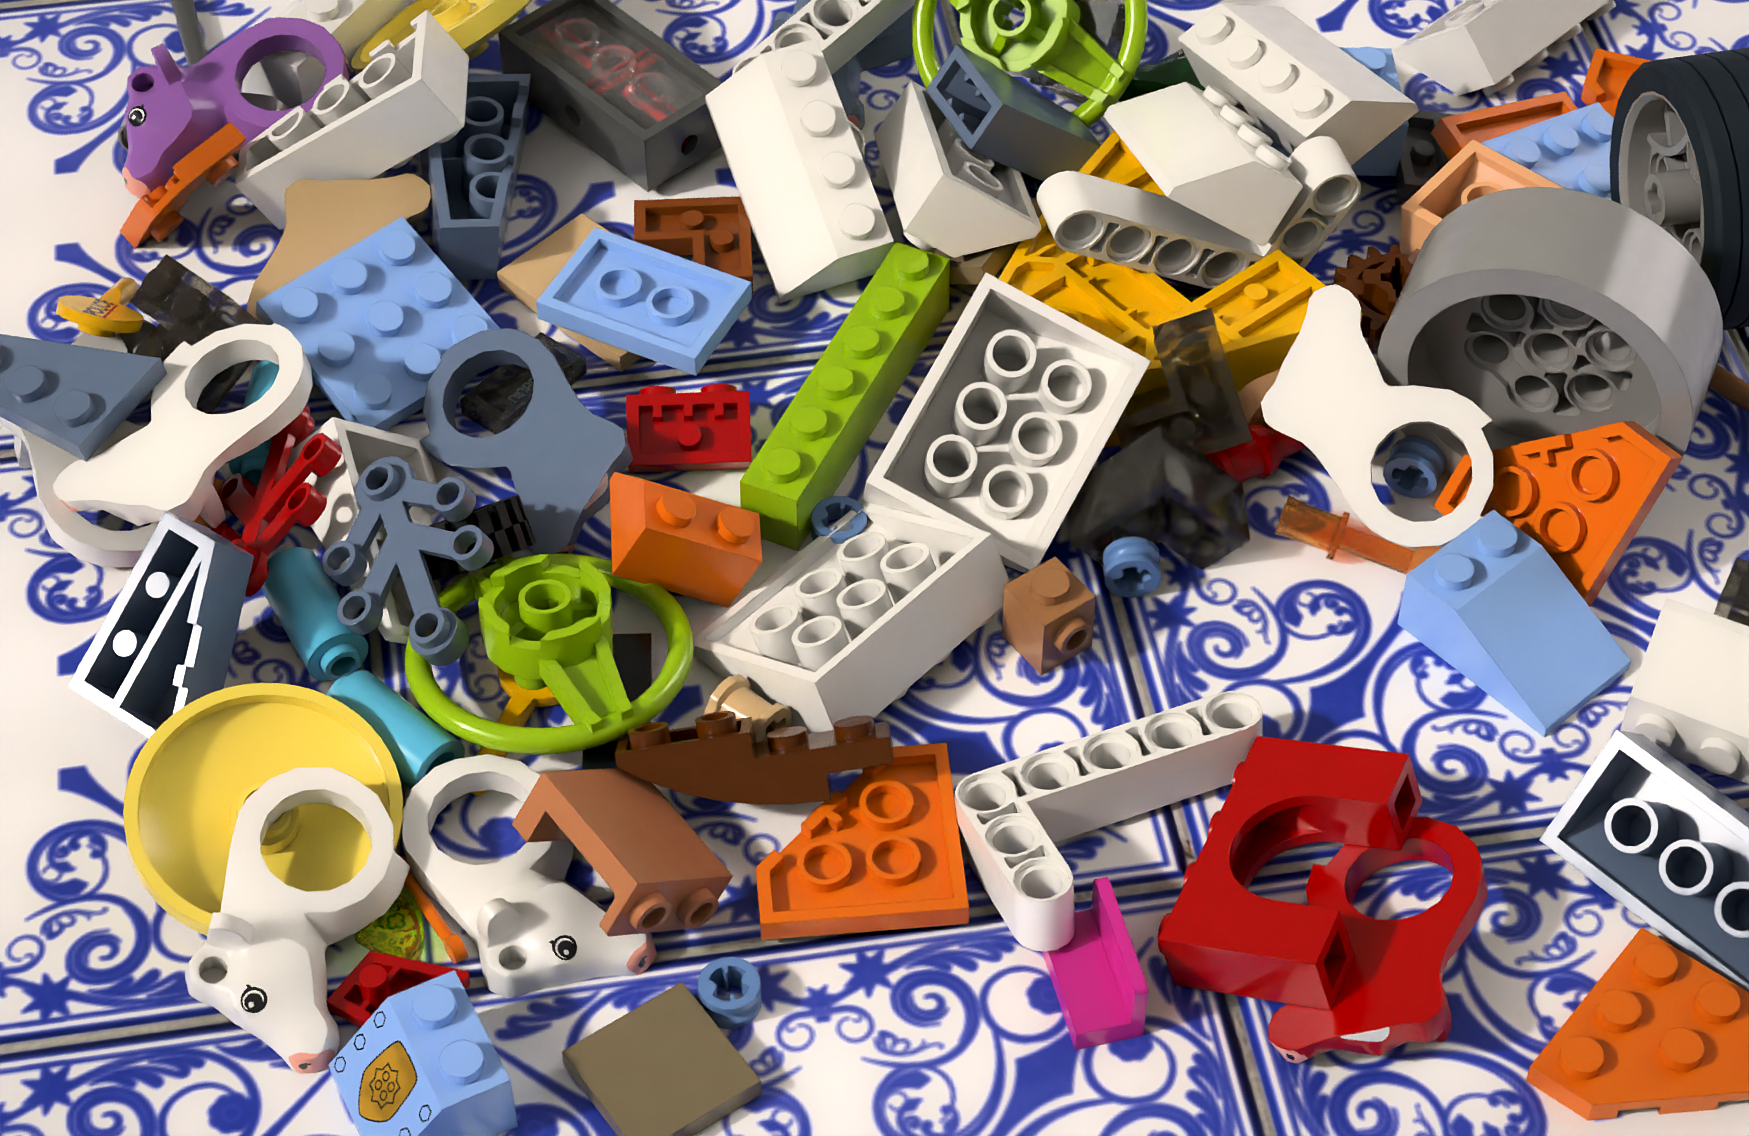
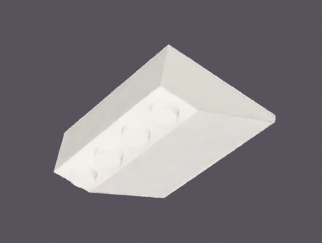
M985 272L868 477L862 501L990 532L994 537L1003 565L1027 573L1039 566L1151 360Z
M861 501L860 504L864 507L858 513L850 510L828 528L833 530L835 526H838L829 536H818L693 638V655L725 679L738 674L742 675L751 683V690L772 705L782 703L792 711L793 717L791 727H806L807 734L834 730L833 724L836 721L848 717L866 715L874 718L889 704L903 697L912 684L934 665L947 659L956 646L977 628L987 624L993 618V615L1003 607L1004 585L1010 581L992 533ZM861 511L867 514V526L861 534L848 539L842 544L833 543L830 538L837 531L842 532L851 529L850 520Z

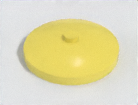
M415 0L395 14L357 49L351 59V66L356 74H359L373 61L370 58L369 52L387 39L396 46L414 33L415 30L410 22L425 10L431 13L469 56V60L483 53L489 47L487 41L513 21L532 0Z
M282 683L242 684L212 692L192 701L175 712L151 735L134 762L127 781L123 809L125 836L131 861L143 886L169 915L183 925L207 936L212 914L221 911L229 849L239 810L245 801L266 781L295 768L331 767L351 775L376 793L393 823L394 849L397 853L402 833L403 794L397 767L383 740L371 725L345 704L318 691L297 685ZM326 803L303 804L284 812L268 828L261 845V855L269 871L285 885L306 892L329 891L350 882L364 868L371 851V841L362 823L346 810Z

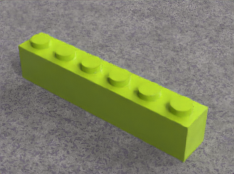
M895 242L740 480L741 508L759 513L761 539L799 551L811 532V515L815 506L823 499L834 495L949 311L950 258Z

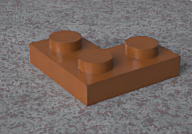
M740 196L634 200V241L673 255H693V262L750 281L753 293L751 226Z

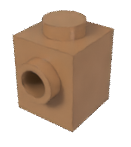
M1053 557L1004 585L1002 636L1040 675H1043L1092 646L1096 596L1057 557Z

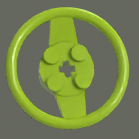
M915 0L912 14V47L915 62L926 89L940 70L934 44V16L938 0ZM949 0L960 13L959 27L963 36L960 39L966 49L1010 76H1023L1028 79H1034L1044 74L1089 97L1086 102L1071 111L1072 114L1081 119L1087 128L1102 118L1108 107L1116 104L1124 94L1135 75L1144 51L1148 25L1147 0H1124L1125 31L1117 60L1078 24L1081 12L1074 0ZM1025 7L1023 23L1020 27H1015L1014 30L1010 31L1014 24L1008 17L1010 12L1014 8L1022 11Z
M555 553L518 558L507 555L498 558L495 564L474 571L468 570L467 576L444 589L438 595L441 606L449 609L454 614L477 599L482 644L489 660L504 672L514 675L517 685L524 689L538 690L548 687L574 725L547 728L519 727L493 722L476 716L458 706L441 690L434 678L431 664L412 648L410 635L405 650L406 678L412 694L421 708L440 726L466 741L489 749L517 754L549 755L582 751L610 743L628 735L629 729L646 724L658 716L674 700L688 677L693 660L694 643L690 623L683 608L662 585L653 583L643 584L612 575V560L588 555ZM610 587L623 591L645 604L659 619L667 637V658L659 676L642 695L631 703L626 695L613 658L612 639L614 623Z

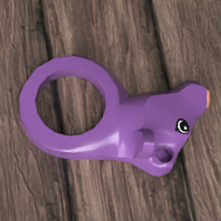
M277 17L266 19L245 29L214 49L202 60L188 67L178 65L163 43L151 48L156 66L139 67L127 77L129 101L125 110L129 149L122 170L125 187L139 199L146 194L149 195L160 185L165 186L167 181L174 175L172 166L229 122H232L247 138L243 144L245 146L292 111L294 108L284 111L264 110L250 104L241 95L243 79L251 67L265 56L281 51H300L315 57L326 67L324 81L317 93L300 105L306 112L311 110L314 101L324 90L326 84L340 74L349 81V74H353L340 43L323 26L302 18Z

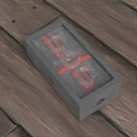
M552 0L503 28L498 33L503 74H531L529 103L647 192L722 147L705 98L707 94L723 82L609 0Z

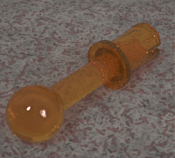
M1291 496L1287 497L1274 532L1276 535L1294 539L1326 551V559L1333 560L1338 549L1405 574V577L1410 571L1441 549L1438 546H1423L1414 551L1347 526L1350 516L1348 512L1343 511L1340 517L1308 505Z

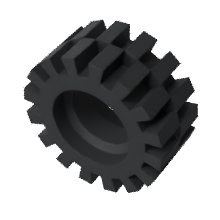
M519 495L473 509L471 514L461 521L451 522L445 519L429 525L430 527L452 532L465 525L477 526L493 542L494 551L489 562L536 544ZM476 542L467 548L465 554L475 547ZM424 554L433 581L466 571L454 560Z

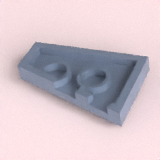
M0 334V417L87 462L165 377L167 371L161 359L157 357Z

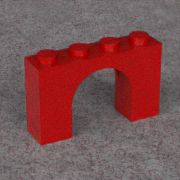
M1257 736L1245 762H1240L1234 771L1232 788L1221 811L1215 812L1210 820L1208 838L1197 860L1191 862L1186 869L1183 889L1171 913H1167L1159 925L1158 948L1165 957L1174 984L1331 1011L1355 957L1340 910L1271 900L1249 892L1248 888L1258 871L1271 859L1284 851L1304 844L1336 842L1401 851L1423 801L1410 755Z

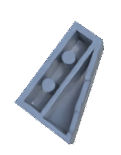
M165 511L68 687L148 738L151 737L163 722L184 706L207 694L223 689L254 555L204 525Z

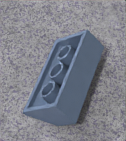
M1616 730L1539 840L1688 956L1749 992V813L1643 734Z

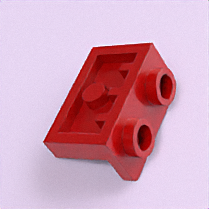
M729 384L707 385L701 388V392L676 393V389L672 387L649 386L641 389L640 394L626 395L627 440L633 455V460L628 466L629 473L748 469L752 463L749 391H737V387Z

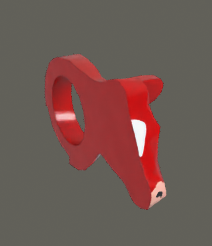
M1415 817L1401 851L1344 844L1327 866L1313 864L1306 886L1307 905L1340 910L1355 957L1331 1011L1287 1004L1278 1009L1272 1016L1268 1026V1038L1286 1061L1298 1064L1331 1050L1380 1056L1390 1049L1409 1041H1435L1440 1043L1447 1040L1452 1029L1451 1011L1442 985L1443 973L1448 961L1463 944L1479 919L1488 898V886L1480 853L1476 844L1457 826L1430 817ZM1406 860H1427L1446 867L1453 874L1451 886L1440 901L1418 915L1400 920H1377L1359 913L1353 907L1356 892L1366 879L1388 865Z

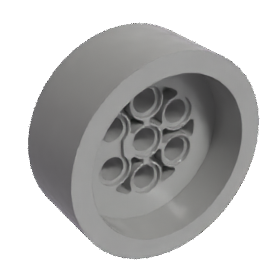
M1554 187L1513 188L1475 198L1456 208L1433 228L1421 247L1381 335L1377 365L1384 382L1389 386L1417 385L1448 389L1472 400L1493 420L1482 430L1491 450L1556 435L1594 429L1617 422L1635 421L1683 457L1720 356L1723 341V321L1716 293L1701 266L1678 240L1652 220L1617 202L1590 193ZM1432 424L1409 425L1401 429L1406 437H1419L1435 444L1442 451L1446 461L1443 471L1450 476L1463 455L1468 454L1464 444L1449 430Z

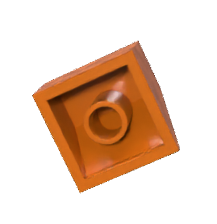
M614 472L609 479L612 575L643 584H659L667 591L728 608L763 562L759 513L618 472Z

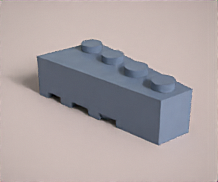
M531 74L468 75L464 127L449 141L444 143L436 142L420 151L423 179L430 185L431 189L428 214L434 253L458 280L497 279L528 128Z

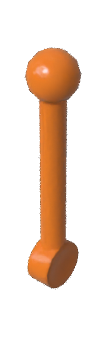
M400 856L406 863H408L405 856ZM409 868L404 887L443 942L449 958L454 964L468 958L463 941L457 933L453 934L413 876L411 868Z

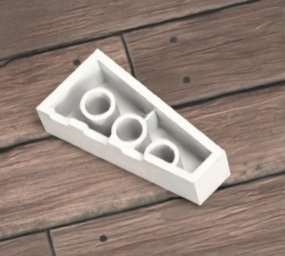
M425 10L410 22L415 32L398 45L394 46L387 39L370 51L369 55L373 61L351 80L348 81L340 74L326 84L324 90L314 101L311 110L306 112L298 105L240 149L238 159L240 165L236 172L235 186L279 230L286 225L284 200L286 188L298 179L319 181L372 179L390 168L398 169L404 166L416 153L436 142L444 143L449 141L464 127L469 56L428 10Z

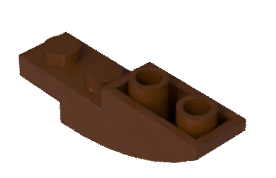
M720 711L696 718V726L669 730L668 723L652 722L635 726L628 730L629 737L619 739L615 751L617 768L647 782L684 794L717 801L746 804H800L831 800L830 773L894 763L889 721L874 723V718L866 715L838 720L833 724L834 730L807 734L806 727L802 726L781 728L769 732L766 735L767 741L756 742L752 717L736 719L735 712Z

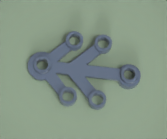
M397 456L380 458L363 471L357 482L355 496L361 509L346 540L332 544L322 557L321 566L323 571L335 582L342 586L356 583L366 571L367 559L365 555L382 523H384L387 536L361 590L349 592L342 598L337 608V617L342 624L357 635H366L375 630L383 617L382 606L400 571L414 613V617L409 625L411 646L430 664L446 666L455 662L465 652L469 643V630L466 624L453 612L441 606L424 554L454 560L464 569L474 571L482 568L489 562L493 555L494 545L492 540L474 525H465L452 532L412 522L409 513L412 506L437 510L445 519L451 522L461 521L468 517L476 505V495L460 478L447 477L438 484L417 480L414 469L404 459ZM459 494L457 499L448 505L451 498ZM476 542L475 547L465 554L467 548ZM347 558H349V560H348V562L346 563V565H345L344 567L340 568L341 564H342ZM365 607L363 613L355 618L358 611Z

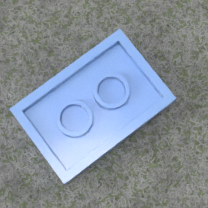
M1599 102L1481 143L1565 189L1590 193L1611 200L1610 146L1614 118L1604 110Z
M595 227L536 301L538 319L696 376L752 300V287L750 281Z

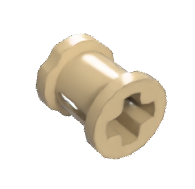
M740 674L734 677H727L717 686L711 694L704 711V715L720 711L735 712L736 719L752 717L756 742L767 741L766 735L771 731L791 727L793 720L792 711L782 703L772 705L751 690V683Z

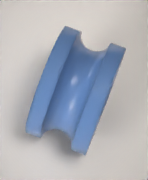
M1405 437L1398 440L1392 446L1390 457L1384 466L1383 476L1388 486L1400 495L1409 498H1424L1430 496L1436 490L1439 476L1443 473L1446 461L1442 451L1430 441L1419 437ZM1409 465L1417 467L1419 470L1413 469Z
M832 496L823 499L817 503L811 515V537L813 541L818 536H829L838 528V526H835L833 530L828 529V521L841 519L850 510L858 513L864 507L855 499L846 496ZM863 511L850 520L851 529L842 532L837 531L830 537L832 542L842 544L848 539L861 534L867 526V514Z
M1124 537L1113 541L1105 548L1103 553L1105 586L1110 592L1121 597L1133 598L1152 593L1159 587L1162 580L1159 566L1160 555L1159 548L1154 542L1141 537Z
M722 957L711 961L702 969L698 977L699 1003L719 1028L738 1029L748 1025L757 1017L761 1009V982L756 968L747 960L737 957ZM729 985L742 987V997L736 999L732 993L730 994V1001H724L717 997V989L720 987H724L726 992H729Z

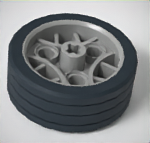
M1749 47L1642 63L1630 76L1617 103L1611 134V200L1655 222L1678 240L1696 259L1716 293L1721 309L1723 330L1749 327Z

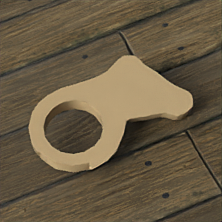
M405 173L379 179H339L328 181L298 179L286 188L284 196L286 212L284 233L267 264L253 284L247 302V324L265 325L256 315V303L258 300L402 216L410 225L423 220L426 217L431 200L430 185L415 174Z

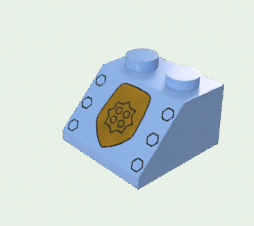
M455 970L387 997L329 1063L330 1073L360 1136H497L518 1127L511 1080Z

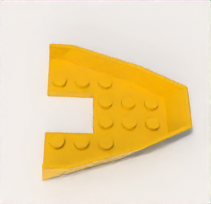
M1115 130L1079 171L1084 174L1166 196ZM1043 214L1038 218L1042 227L1035 238L1023 240L1019 243L998 278L1151 360L1104 448L1140 442L1233 415L1232 405L1240 390L1253 380L1281 369L1283 361L1301 330L1309 298L1315 291L1326 286L1277 249L1190 302L1155 273H1147L1071 253L1059 248ZM1361 313L1360 327H1361V322H1362V315H1363V313Z

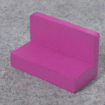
M1108 877L1094 879L1091 909L1075 912L1076 929L1074 937L1068 944L1057 950L1042 951L1075 1050L1143 1036L1147 1008L1148 986Z

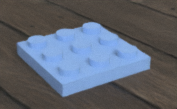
M403 216L258 300L256 303V315L265 325L276 323L283 326L299 341L311 365L312 381L344 419L384 431L424 408L427 383L442 359L440 357L449 348L480 331L500 329Z

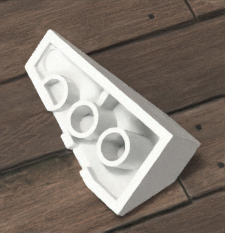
M336 417L329 419L292 450L287 464L289 469L300 456L305 444L318 433H324L342 447L341 458L331 472L323 477H317L311 472L303 482L311 484L327 497V505L324 512L316 522L310 525L326 550L332 544L346 540L361 509L355 496L357 482L363 471L374 461L387 456L400 457L414 469L417 480L437 484L428 451L419 442L420 440ZM412 506L409 510L413 523L426 526L432 524V515L437 512V510ZM382 523L365 555L367 568L364 575L356 583L350 585L353 591L362 589L387 536L384 523ZM347 558V559L341 564L340 568H342V567H344V566L346 565V563L348 562L349 558ZM399 571L382 606L383 617L377 628L386 641L407 645L409 625L414 617V613ZM435 580L433 583L437 595L441 593V585L438 580Z

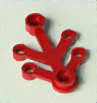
M307 405L297 418L269 439L272 443L258 487L242 474L236 473L222 484L218 492L223 508L237 516L245 528L241 535L222 522L216 528H211V530L254 555L245 593L246 598L253 596L264 585L269 574L267 566L268 556L297 522L302 527L312 525L322 515L327 505V497L311 484L303 482L311 472L317 477H323L331 472L341 458L342 447L324 433H318L305 444L300 456L286 471L292 448H295L310 436L315 425V420L310 416V408Z

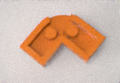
M229 122L172 166L174 175L167 181L166 185H160L149 195L146 194L141 197L119 232L135 249L151 236L158 242L165 239L183 222L184 218L179 212L195 190L207 181L213 187L218 186L238 168L240 163L235 157L247 138L232 122Z

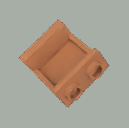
M620 768L543 771L512 823V826L527 843L570 840L614 892V900L599 924L609 937L698 928L715 914L719 906L718 899L733 877L730 871L653 783L647 782Z

